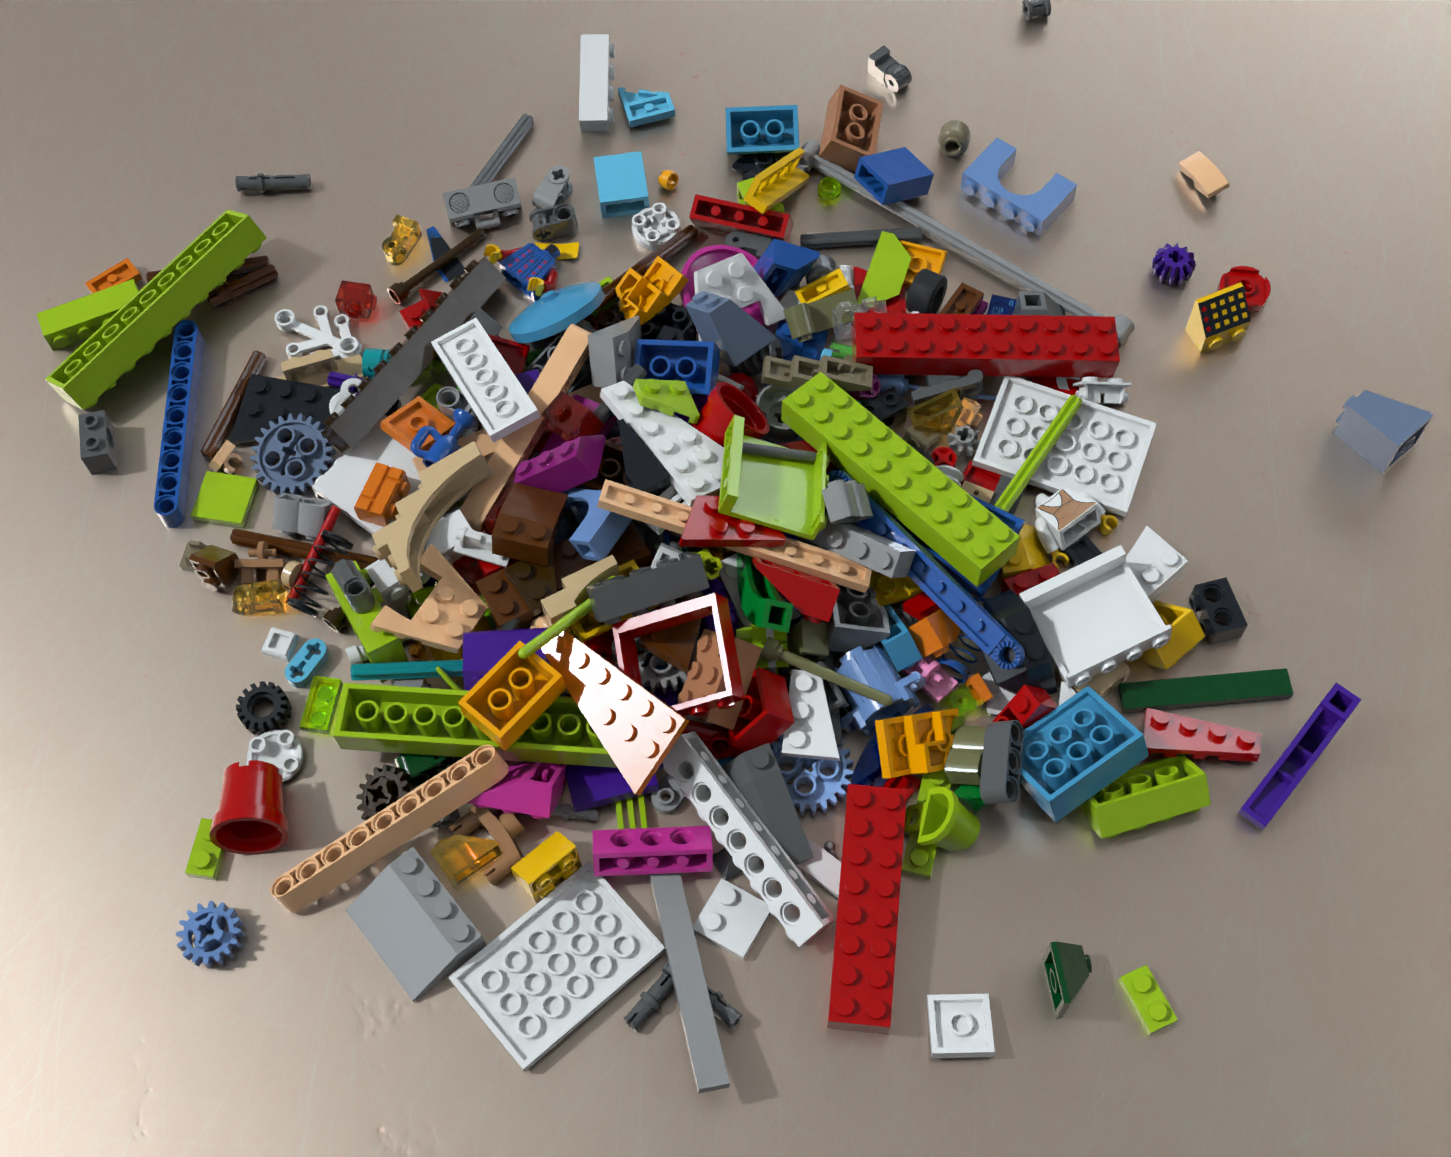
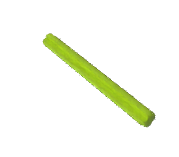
M1076 395L1069 396L994 505L995 507L1009 512L1081 407V398Z

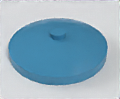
M593 281L569 285L555 291H548L540 299L524 309L511 322L509 332L517 343H529L550 337L590 315L603 302L605 294L600 284Z

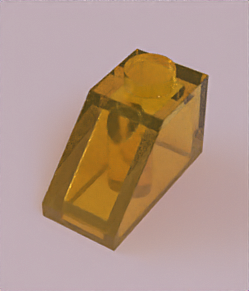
M456 834L450 838L441 839L435 844L434 849L430 851L435 862L453 888L502 855L500 847L495 840Z

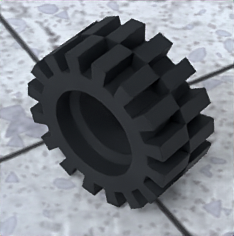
M265 681L259 682L260 687L253 683L250 685L252 690L248 691L245 688L242 691L245 697L239 696L237 699L239 704H236L238 718L245 728L254 735L257 733L260 736L264 732L275 728L276 730H282L280 724L282 723L286 726L288 724L286 717L291 718L292 713L290 709L292 707L288 697L280 686H275L272 682H269L267 686ZM267 700L274 703V709L269 715L265 717L254 715V709L259 703Z

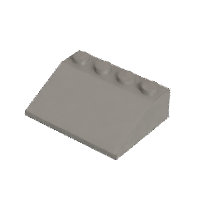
M411 847L388 864L346 909L348 915L413 1002L487 946L480 932L414 847Z

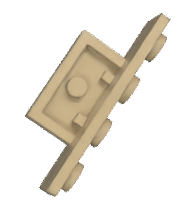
M331 349L317 350L312 354L292 357L287 361L281 362L284 375L276 377L333 388V386L327 384L328 375L332 371L352 376L358 374L359 377L364 378L362 373V357L358 354L335 360Z

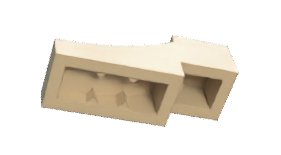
M613 555L562 578L563 590L540 600L543 613L550 626L589 598L587 586L604 581L609 576L619 575L618 563Z

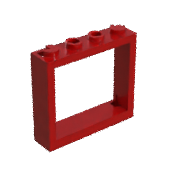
M717 593L708 594L612 624L618 667L642 686L635 638L713 615L726 691L670 706L683 717L688 715L694 717L703 716L709 713V709L716 707L718 709H728L734 707L735 702L745 700L728 600Z

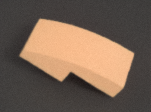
M1200 151L1179 162L1180 171L1194 180L1195 189L1207 198L1215 196L1230 187L1229 182L1220 170Z

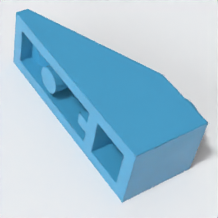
M889 604L885 605L884 608L887 611L890 636L879 643L886 651L897 672L902 669L914 666L917 661L922 659V656L908 629Z

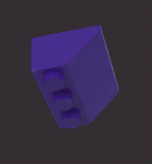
M548 628L464 632V689L470 691L519 641L526 645ZM541 648L535 652L545 662L552 666L547 657L545 656V654L543 653V651L541 650Z

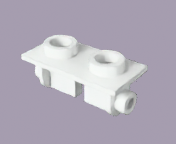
M1082 377L1081 382L1073 384V386L1079 387V390L1076 391V396L1099 404L1101 403V394H1103V404L1118 405L1128 401V392H1125V387L1132 385V383L1122 382V378H1106V382H1099L1098 377Z
M466 527L458 529L455 538L457 542L453 552L507 567L510 560L509 557L492 554V535Z

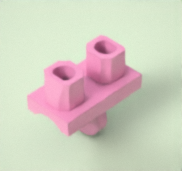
M929 656L917 661L911 668L901 670L906 676H909L914 671L919 672L926 679V685L920 689L937 704L958 686V682L941 668V664L937 660L933 661Z

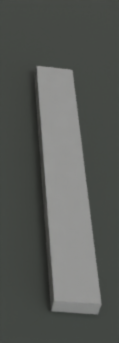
M680 873L649 874L698 1094L729 1088L728 1073Z

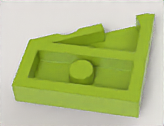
M635 379L633 389L641 406L659 410L672 417L674 412L688 416L689 423L697 424L700 415L685 381Z

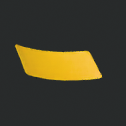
M534 242V244L542 250H544L546 247L550 245L547 243ZM579 242L554 244L561 253L555 260L578 257Z

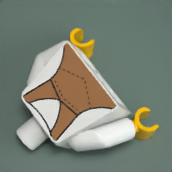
M1064 488L1057 491L1051 497L1041 493L1034 500L1037 517L1035 528L1038 538L1046 553L1051 554L1053 558L1051 563H1054L1058 570L1060 569L1056 560L1062 561L1065 567L1069 563L1068 556L1064 553H1059L1058 548L1065 550L1099 523V531L1105 536L1110 535L1112 532L1111 528L1115 529L1118 526V519L1112 515L1106 516L1104 508L1089 493H1076Z

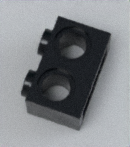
M1227 577L1194 586L1189 597V606L1194 613L1196 612L1199 624L1209 644L1213 645L1242 637L1248 624ZM1206 597L1212 598L1215 602L1208 601ZM1216 621H1220L1224 623L1226 626H1220L1216 623Z

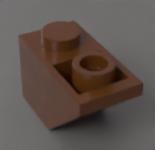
M214 545L199 550L189 557V561L194 567L195 573L202 580V584L213 591L220 589L228 592L240 571L234 568L235 559H239L237 554Z

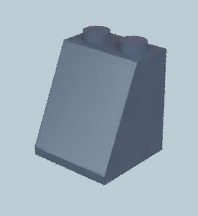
M704 291L694 295L692 301L685 305L702 341L715 342L721 349L720 361L728 365L737 366L775 340L774 334L728 298Z
M1365 390L1358 397L1351 396L1343 405L1345 411L1336 419L1335 422L1338 425L1333 434L1383 474L1417 444L1434 415L1420 408Z

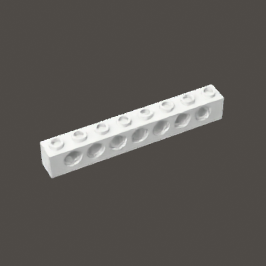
M691 732L680 735L662 762L665 771L674 777L680 786L682 794L691 800L698 810L699 817L710 826L715 833L716 840L732 856L733 863L750 880L752 889L761 895L767 903L770 913L778 918L784 926L789 939L795 942L798 947L812 941L836 919L697 733ZM690 763L694 768V773L690 770ZM707 786L711 791V797L707 793ZM724 810L728 813V820L724 816ZM742 834L746 838V844L742 841ZM759 857L764 862V868L759 863ZM777 881L782 886V892L777 888ZM795 905L800 910V916H798L795 912Z

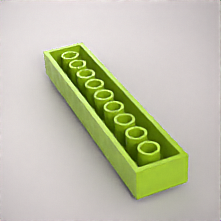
M227 209L48 375L45 380L66 402L83 411L86 408H91L97 403L98 397L104 391H108L116 385L117 379L123 373H127L135 367V362L141 356L147 355L153 350L154 344L159 339L168 336L173 330L172 327L177 322L186 319L194 306L204 302L212 289L222 285L230 272L240 268L247 256L257 252L267 237L249 215Z
M819 372L782 400L781 420L817 451L823 442L827 443V455L830 456L829 461L839 470L847 472L854 480H857L858 484H865L867 493L976 587L981 585L1016 555L1020 539L1017 533L822 372Z
M359 683L343 684L333 734L341 749L465 757L477 748L489 744L496 749L504 760L618 768L572 697L559 696L504 751L463 716L458 702L469 692L467 690Z

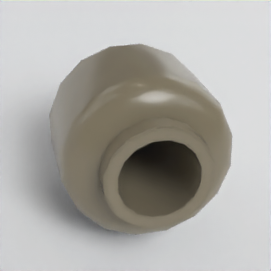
M958 120L946 122L941 127L938 137V147L941 152L950 157L962 155L967 150L971 137L968 126Z

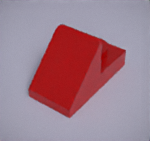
M418 289L421 301L399 311L408 329L413 325L418 327L422 322L419 319L420 316L427 309L433 310L437 306L434 301L443 292Z

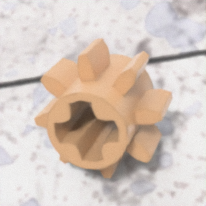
M964 397L962 402L955 400L950 410V414L954 415L952 421L958 426L969 425L971 427L973 424L978 427L983 417V412L979 411L981 404L968 397Z

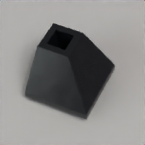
M669 303L662 311L641 325V339L696 341L697 329L687 308L673 303Z

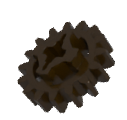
M384 764L382 769L375 767L373 770L374 775L366 774L367 783L359 785L363 792L356 795L357 799L362 800V803L357 807V810L364 812L361 818L368 820L408 794L415 787V783L408 781L411 775L403 772L402 768Z

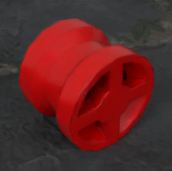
M943 446L932 451L931 456L934 459V466L946 464L947 466L956 467L957 456L952 449Z

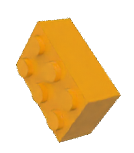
M521 641L458 702L463 716L504 751L566 690L563 676L536 653L527 659L519 657L518 651L525 645Z

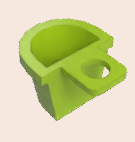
M947 787L930 788L926 802L909 805L906 808L904 833L919 832L917 843L922 846L932 844L954 852L969 848L978 837L980 831L979 818L959 802L957 795ZM919 811L917 822L911 825V817L915 812Z

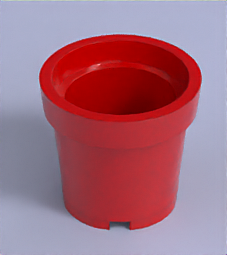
M718 382L708 395V402L699 412L700 417L697 424L690 423L692 427L724 447L725 432L734 415L745 418L743 435L761 439L770 430L768 420L757 404L743 391L726 382Z
M250 760L246 766L239 767V762L224 770L218 812L213 816L209 834L210 840L215 846L231 853L255 855L275 851L286 844L288 841V821L283 811V775L279 774L277 766L264 761Z

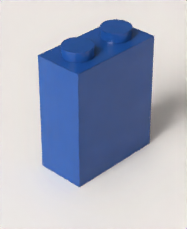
M906 147L860 157L854 178L883 206L928 195L934 173Z

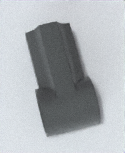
M345 559L336 562L331 573L345 595L351 609L356 613H365L371 610L375 605V598L366 579L362 577L354 562Z

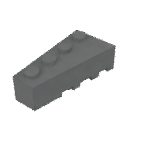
M686 551L678 554L680 560L678 558H667L658 561L656 564L657 568L652 569L651 566L641 567L629 572L630 576L628 577L618 575L587 586L586 589L595 620L605 622V625L620 622L622 620L621 616L632 613V616H638L649 612L648 607L657 604L661 608L675 604V599L682 596L690 599L702 595V590L710 588L701 555Z

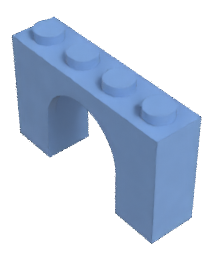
M996 138L962 173L960 189L980 200L987 207L1003 214L1007 219L1021 225L1028 232H1032L1040 237L1074 201L1077 184L1056 173L1040 191L1034 194L1018 195L1009 192L1001 185L999 180L1014 166L1017 149Z
M571 488L562 492L568 495L565 508L576 506L577 510L585 518L569 541L582 559L600 561L606 558L632 521V518L598 508L597 504L602 490Z

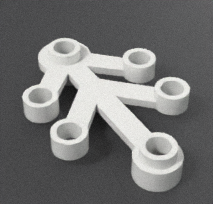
M319 305L313 310L320 330L297 321L294 313L289 309H282L275 314L276 325L281 331L290 332L293 330L311 338V340L288 344L286 352L289 358L302 357L303 352L324 346L333 348L331 351L334 358L340 357L344 359L362 354V344L358 339L351 336L349 329L351 323L349 317L345 314L337 315L334 319L335 326L340 331L342 339L332 335L328 321L330 314L328 308L324 305Z

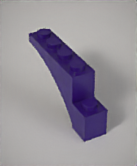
M1336 682L1238 813L1263 831L1362 699Z

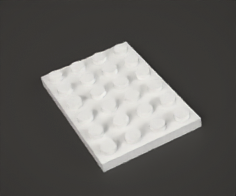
M1004 376L972 465L1013 478L1070 395L1015 376ZM1082 399L1081 407L1028 484L1053 493L1064 488L1076 493H1089L1104 510L1125 517L1157 423Z
M588 861L448 978L525 1072L660 957L666 949L603 876L594 877L593 865Z

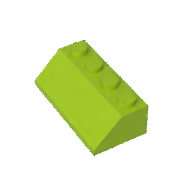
M1177 754L1176 758L1163 757L1134 766L1082 803L1081 806L1090 827L1103 839L1114 838L1119 833L1132 829L1139 830L1154 822L1168 821L1180 814L1197 812L1201 808L1211 805L1206 773L1184 754Z

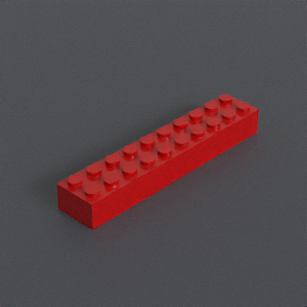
M855 312L851 330L853 362L873 366V374L967 376L971 370L977 369L983 373V376L1113 378L1120 362L1115 317Z

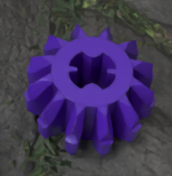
M1178 242L1174 247L1167 243L1164 248H1159L1156 251L1155 257L1152 260L1153 276H1158L1160 283L1168 281L1169 286L1173 282L1181 285L1184 281H1189L1196 267L1194 253L1188 252L1187 246L1180 248Z

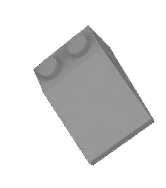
M634 316L588 335L592 386L605 388L616 384L634 366L636 341L641 339L640 316Z

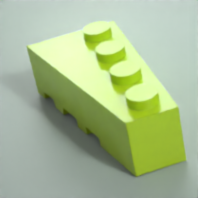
M353 561L368 585L373 583L365 568L361 570L357 562ZM332 573L325 575L345 616L349 620L358 640L361 642L371 663L409 662L401 643L406 639L394 637V634L380 631L379 633L370 629L371 623L382 610L380 603L384 602L377 587L371 589L375 598L373 608L365 613H356L351 609Z

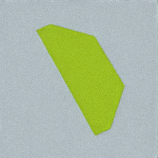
M885 231L881 232L857 300L858 305L861 307L870 308L899 295L911 257L895 234Z

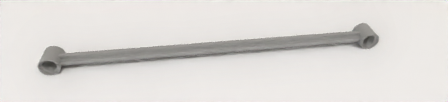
M808 140L801 147L805 153L797 166L798 168L807 173L813 167L882 206L854 178L855 175L835 163L820 158V145L817 142ZM902 201L882 206L1024 288L1035 292H1045L1063 310L1074 316H1104ZM1124 315L1115 316L1118 348L1123 345L1135 329L1133 322Z

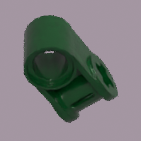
M402 753L396 757L395 764L397 767L402 768L403 772L411 775L408 781L415 783L416 787L447 769L454 759L450 756H440L437 759L435 755Z

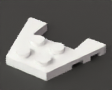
M742 253L694 272L695 295L704 291L732 300L740 308L757 302L765 325H771L785 319L784 308Z

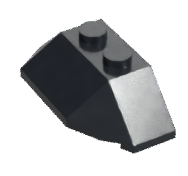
M1011 589L985 599L982 607L1021 644L1025 652L1024 661L1018 668L1006 670L1000 668L980 648L995 684L1014 695L1018 693L1024 684L1045 689L1049 695L1057 693L1053 661L1028 606ZM1010 647L1005 648L1003 652L1004 659L1008 663H1012L1016 658L1015 651Z

